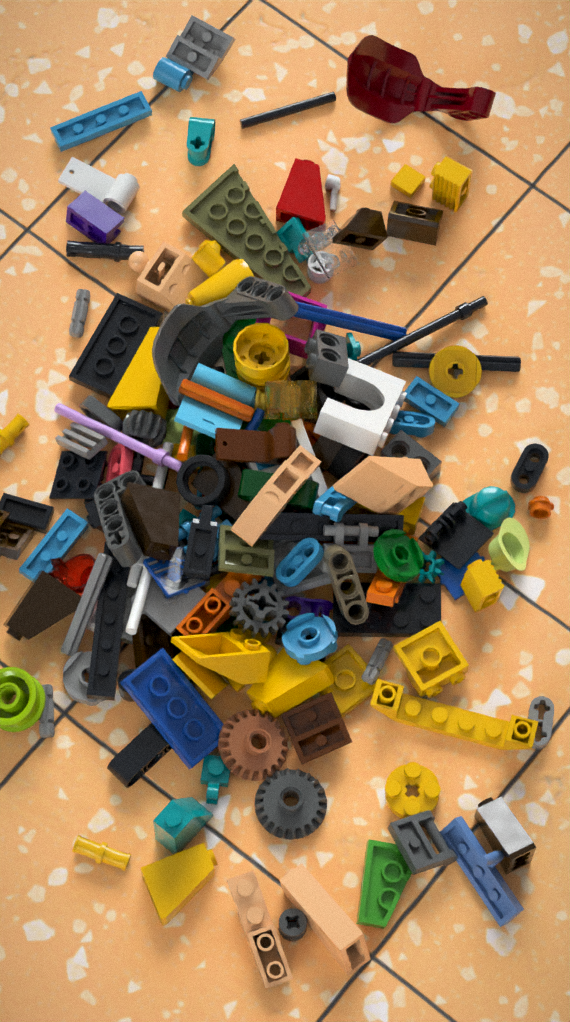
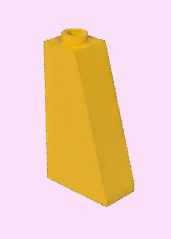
M150 327L108 402L107 407L119 416L122 421L126 414L132 412V410L152 411L153 414L160 415L163 419L166 417L170 399L156 372L152 357L153 341L160 327Z

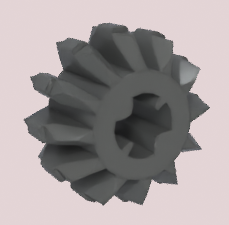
M132 410V412L126 414L123 420L122 432L155 448L162 445L166 437L167 421L161 418L160 415L153 414L152 411Z

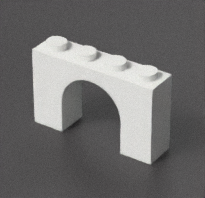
M348 358L349 368L340 387H335L334 392L359 401L368 406L372 411L355 409L327 398L320 411L313 432L373 456L377 447L383 448L400 407L403 405L407 392L403 391L406 381Z

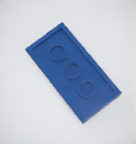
M164 648L160 649L120 682L189 770L218 747V739L221 728L224 725Z

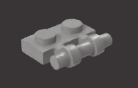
M335 522L334 525H324L323 535L334 536L333 543H323L322 547L325 552L331 545H341L352 556L357 573H376L377 564L373 554L374 544H368V537H378L379 528L378 526H368L367 523H358V526L344 525V523ZM344 536H357V544H344ZM344 554L335 555L332 564H340L344 559ZM322 558L321 570L327 572L324 558Z

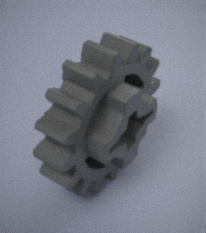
M254 578L250 586L247 582H243L240 589L236 588L233 593L234 597L229 602V605L233 607L229 615L237 617L233 624L235 626L241 624L243 626L242 633L250 630L251 637L254 638L257 632H259L262 638H266L268 632L275 635L278 628L283 627L286 622L284 619L289 615V611L285 610L289 605V601H282L285 593L284 591L278 593L275 591L277 584L269 587L267 586L266 579L261 584H258L256 578Z

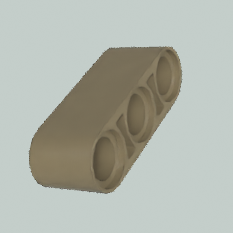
M331 545L325 550L323 558L340 612L351 624H361L368 618L369 609L353 558L341 545ZM344 554V559L340 564H332L335 555ZM345 579H352V584L347 590L340 589V585ZM354 604H359V611L355 615H349V608Z

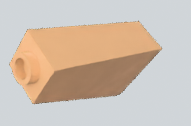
M303 864L288 870L283 878L279 880L284 894L296 909L305 914L307 924L348 976L371 960L364 934Z

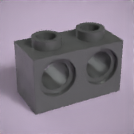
M316 329L313 337L308 338L305 345V353L308 356L306 368L309 369V380L339 388L349 368L346 337Z
M402 430L380 452V457H394L393 454L401 453L408 458L421 459L431 482L441 470L442 461Z

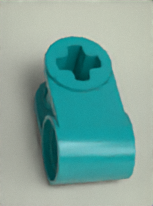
M189 118L186 143L188 161L194 166H203L209 162L212 141H214L215 119Z

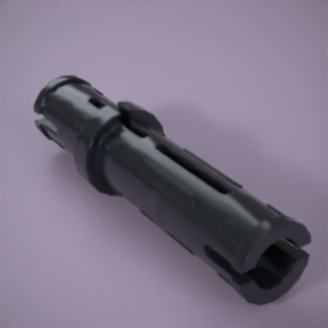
M68 240L66 245L67 257L112 259L115 262L128 260L133 252H144V245L122 244V242L107 244Z

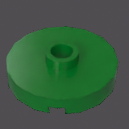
M391 529L385 531L376 539L373 547L374 560L386 577L396 582L405 583L414 579L420 573L424 563L423 553L413 537L410 539L405 535L407 534L406 532Z

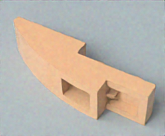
M299 445L258 492L232 526L231 531L250 546H253L285 509L292 497L320 466L321 461Z
M254 870L227 879L238 918L265 989L293 979Z

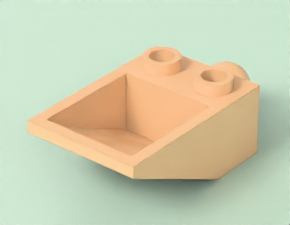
M164 241L150 262L148 256L141 251L133 252L128 259V264L132 270L136 272L143 271L137 279L136 294L167 312H170L178 304H186L185 300L188 299V293L210 278L191 257Z
M368 456L333 485L335 491L378 514H399L415 500L423 497L433 487L421 459Z

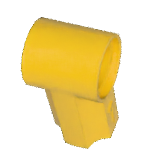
M205 240L191 257L208 277L214 275L226 262L221 257V246L216 240Z

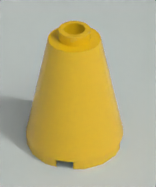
M243 259L233 260L190 291L185 303L202 306L226 298L239 282L247 277H254Z

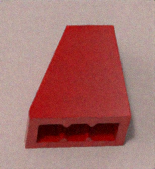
M295 158L276 206V221L286 224L292 217L300 219L305 230L324 235L326 215L320 166L311 160Z

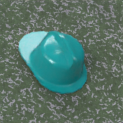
M484 487L479 492L463 500L468 507L465 511L491 531L500 527L504 519L512 518L515 514L513 498L507 490L504 491L499 487Z

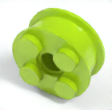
M18 667L0 669V729L7 732L24 731L40 719L46 703L45 691L41 683L25 670ZM16 695V699L14 700V702L9 704V700H11L13 696Z

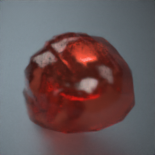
M79 554L66 562L60 557L51 559V564L56 570L49 571L48 574L77 594H83L96 559L90 554Z

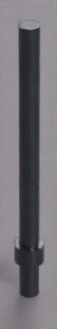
M481 296L468 304L464 302L456 306L454 311L355 361L369 366L459 319L463 321L471 317L473 312L488 305L487 299Z

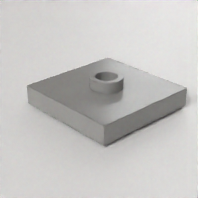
M152 577L142 612L167 634L172 636L177 631L176 627L206 593L197 587L189 590L188 594L181 593L167 599ZM136 593L131 597L132 603L134 602Z

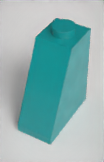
M193 797L173 799L153 820L155 840L172 854L181 852L213 817V814Z

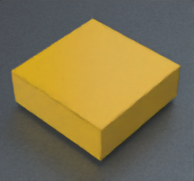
M404 164L391 180L390 186L412 198L425 182L426 176Z

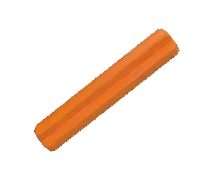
M183 379L178 392L245 422H250L254 414L253 407L188 379Z

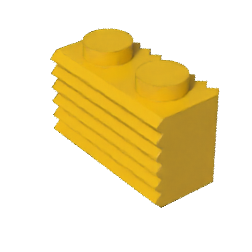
M445 156L442 162H437L431 171V175L434 176L429 185V188L432 189V200H436V203L440 202L441 205L449 207V210L453 209L454 212H457L469 195L473 170Z
M479 559L467 566L468 570H466L460 584L475 613L496 604L504 588V584H501L502 580L498 579L499 575L496 574L497 570H494V565H491V560L483 562Z

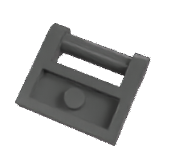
M431 810L391 822L387 828L413 875L441 865L448 866L458 858L454 850L449 849L434 823L435 817ZM421 827L426 829L439 854L435 853Z

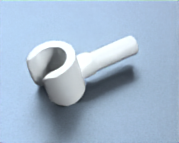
M328 174L325 188L332 190L330 211H336L337 195L341 186L340 178Z

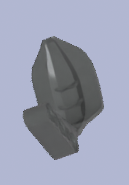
M250 276L239 282L226 298L202 306L178 304L173 307L158 329L152 347V357L156 372L173 404L181 405L184 395L178 392L183 379L191 381L198 363L213 368L222 356L223 335L236 320L274 318L285 321L297 313L298 304L283 285Z

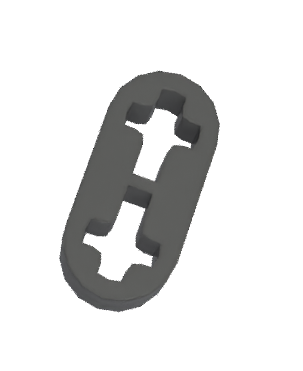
M88 395L79 405L86 416L119 432L122 431L123 421L120 417L95 397Z

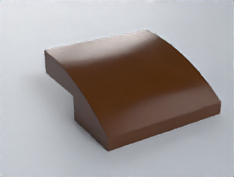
M332 692L281 714L301 765L352 743Z

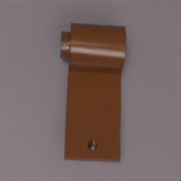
M285 422L275 424L268 432L227 428L215 429L216 460L282 465L297 449L296 429Z

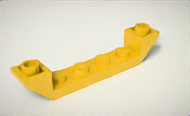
M377 679L370 706L395 722L500 750L532 749L538 721L516 715H511L510 721L404 694L403 685Z

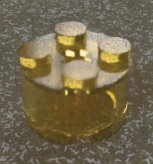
M266 381L264 387V419H280V415H282V420H298L300 415H302V419H318L317 381Z

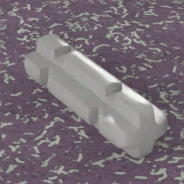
M78 289L76 291V301L74 302L71 317L72 322L69 327V335L71 337L81 338L83 336V327L86 322L88 304L91 297L90 291L87 289Z
M386 638L379 640L362 675L363 682H367L369 685L375 684L393 647L391 641H387Z
M42 684L46 703L39 719V723H41L39 724V734L42 738H51L55 735L53 724V687L50 684Z

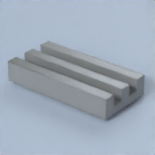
M75 422L70 424L71 430L65 428L62 431L63 437L60 435L55 437L59 446L89 460L108 444L105 436ZM73 439V440L79 442V444H76V443H74V442H72V441H70V440Z

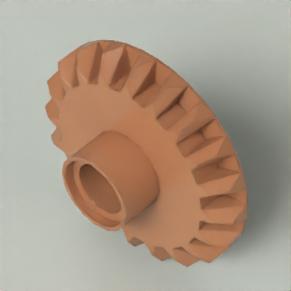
M246 709L232 715L222 726L218 739L219 753L225 766L236 776L250 781L264 780L267 776H273L275 771H279L286 761V755L289 750L287 746L288 737L285 735L284 727L278 723V719L270 716L269 712H265L262 715L258 709ZM252 737L258 739V741L260 742V749H256L252 746Z

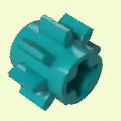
M433 550L429 555L422 551L424 563L420 569L418 581L424 583L426 579H429L432 583H435V578L438 575H444L440 570V565H443L444 561L442 559L435 560L437 553ZM427 562L431 564L428 572L423 570L426 568Z

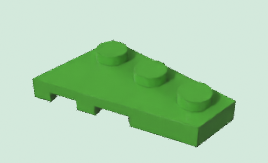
M371 839L367 841L356 924L381 929L387 926L403 889L412 874L396 844Z

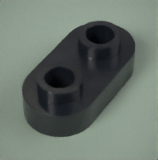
M533 443L524 448L511 474L510 483L515 491L529 493L536 487L549 458V453L543 445ZM536 457L539 461L532 462L530 458ZM523 478L526 479L528 483L522 484L519 480Z

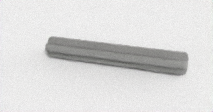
M99 553L61 648V652L68 656L77 653L113 562V557L108 554Z

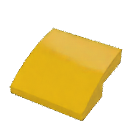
M183 651L172 659L212 700L229 685L217 672L198 664Z

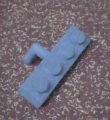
M463 817L454 818L440 833L449 849L454 850L458 857L457 863L500 927L507 925L524 908L495 867L503 860L504 854L500 850L487 854Z

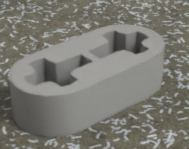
M545 696L534 698L528 711L527 719L538 721V726L542 727L541 735L545 736L540 741H535L534 739L532 748L535 750L545 748L549 743L552 733L554 704ZM541 704L547 710L544 713L543 720L538 719L539 711L536 710Z

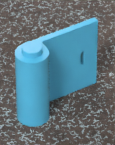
M198 363L191 379L192 382L250 407H255L256 387ZM185 395L174 419L175 422L212 438H215L216 428L240 429L243 422L241 419Z

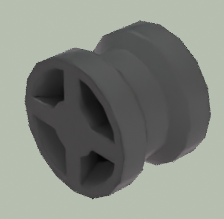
M295 908L285 910L279 918L278 930L280 935L285 940L294 942L300 940L305 935L307 927L305 914Z

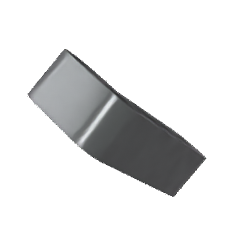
M135 470L125 472L102 484L94 493L107 546L123 567L134 565L141 557L139 543L121 503V496L128 482L147 486Z

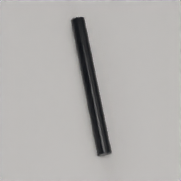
M333 91L239 120L242 129L328 104L336 101V95Z

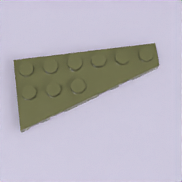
M235 164L182 211L183 218L211 241L216 240L220 244L221 249L234 260L238 258L243 259L256 278L283 285L287 291L303 297H307L311 293L310 284L297 263H294L287 247L279 239L277 231L259 202L253 197L246 181H243Z

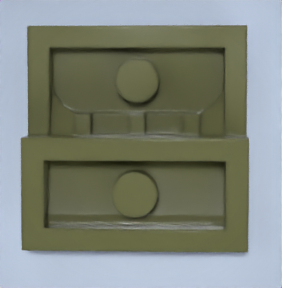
M220 525L218 534V571L273 577L274 540L258 539L253 546H250L231 531L232 526Z

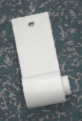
M74 157L70 159L58 179V183L79 194L86 190L115 212L121 214L126 212L140 188L137 178L132 174H118L115 179Z

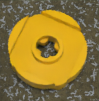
M459 345L447 346L438 351L430 362V381L436 389L449 397L459 398L466 396L474 390L481 379L482 369L480 361L466 347ZM453 364H458V368L463 370L462 374L457 376V379H452V375L448 374V369H451Z
M416 762L401 765L393 770L387 778L384 790L386 804L400 818H406L427 810L433 812L438 804L441 791L439 781L430 769ZM416 786L419 796H406L408 791L406 787Z

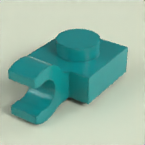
M292 217L277 231V235L287 247L288 253H295L299 263L305 260L308 263L309 257L314 253L305 244L310 237L300 219Z
M207 755L203 759L200 781L201 784L208 785L206 804L217 805L220 786L228 787L230 770L225 766L221 756Z

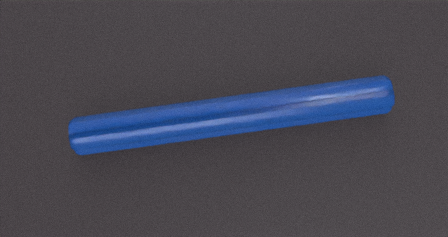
M295 301L299 308L293 317L394 341L407 335L405 327Z

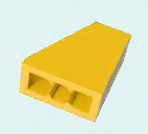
M283 648L269 664L266 682L254 683L246 693L252 701L251 707L253 709H258L262 715L265 712H269L270 716L276 718L332 685L335 678L329 667L321 661L316 660L310 664L301 665L296 659L291 658L286 653L285 648Z
M204 842L141 867V875L162 926L168 924L215 876L214 866L218 865L213 850H207Z

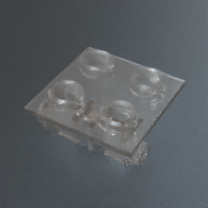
M334 220L303 233L302 235L305 240L298 246V252L301 255L309 256L312 253L314 254L327 278H331L360 264L350 246L332 242L333 236L340 229Z

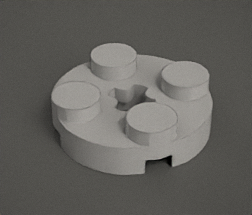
M80 651L67 660L63 668V684L66 692L73 700L89 706H96L105 700L87 698L88 683L85 682L84 676L86 672L89 674L92 652Z

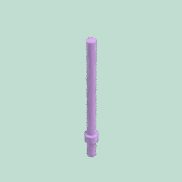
M61 403L55 406L54 411L152 459L153 463L161 467L167 466L178 472L183 462L171 457L170 453L160 448L156 450Z

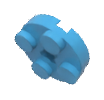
M314 613L297 616L287 624V631L285 634H282V642L286 653L291 658L296 659L301 665H307L312 661L322 659L328 654L335 652L338 647V634L332 619L323 615V618L315 617ZM308 635L314 637L313 639L306 640V636Z

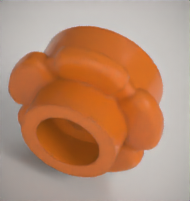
M536 496L533 500L529 501L528 509L532 517L546 519L551 516L554 504L550 503L549 499L545 496Z

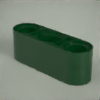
M244 469L237 497L251 502L274 473ZM308 479L287 503L285 508L312 512L317 499L319 483Z

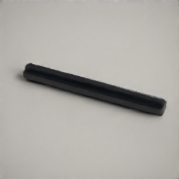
M396 351L392 355V364L394 367L429 368L430 362L436 353ZM476 355L482 370L519 372L521 369V358L519 356ZM453 364L451 369H459L458 364Z

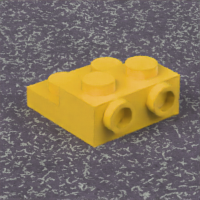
M441 621L393 647L395 654L407 671L408 679L420 698L426 695L428 698H433L443 691L442 686L449 682L452 685H457L466 678L465 674L468 672L469 664Z

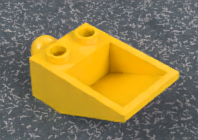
M242 629L171 638V643L198 664L242 685L266 682L268 666L277 656L276 649L269 644L261 645L260 641L253 639L247 632L242 633Z

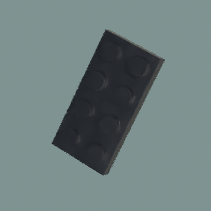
M117 293L69 374V380L110 399L150 327H158L160 325L163 313Z
M342 582L340 589L347 590L352 582ZM360 582L365 599L372 582ZM405 583L398 603H394L393 607L367 602L369 609L368 618L365 622L357 625L348 622L341 614L333 591V622L338 636L411 637L441 621V583ZM352 605L349 608L348 614L355 615L359 611L360 605Z

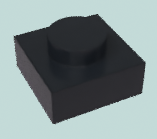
M93 500L85 505L88 512L86 518L93 529L103 532L96 503Z

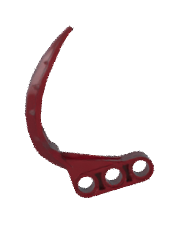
M368 35L363 37L353 49L347 61L346 92L350 104L357 110L386 123H397L412 112L439 111L462 121L486 119L490 116L496 92L478 86L470 88L441 87L423 75L419 61L414 54L400 49L377 36Z

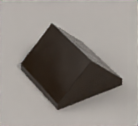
M394 201L388 214L387 236L436 246L444 210Z

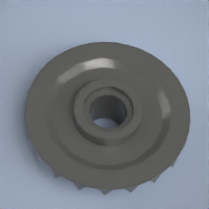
M289 768L282 771L276 770L273 776H267L262 784L259 785L255 795V812L260 824L270 834L282 839H300L313 833L323 822L327 811L325 790L318 779H315L310 773L301 771L299 768L296 770ZM288 797H294L298 800V804L287 806L283 801Z

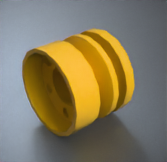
M255 323L246 326L238 333L234 340L233 348L238 379L256 387V391L260 389L261 392H266L267 390L271 392L285 384L290 375L289 344L285 333L277 326L269 323Z

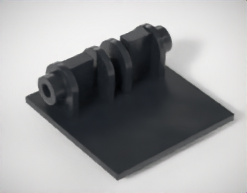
M62 451L49 499H84L85 505L93 500L95 501L94 493L102 485L100 481L104 480L105 467L108 466L106 461L108 451H99L90 460L72 451Z
M463 501L453 502L418 538L458 570L494 535V532L465 511L468 507Z

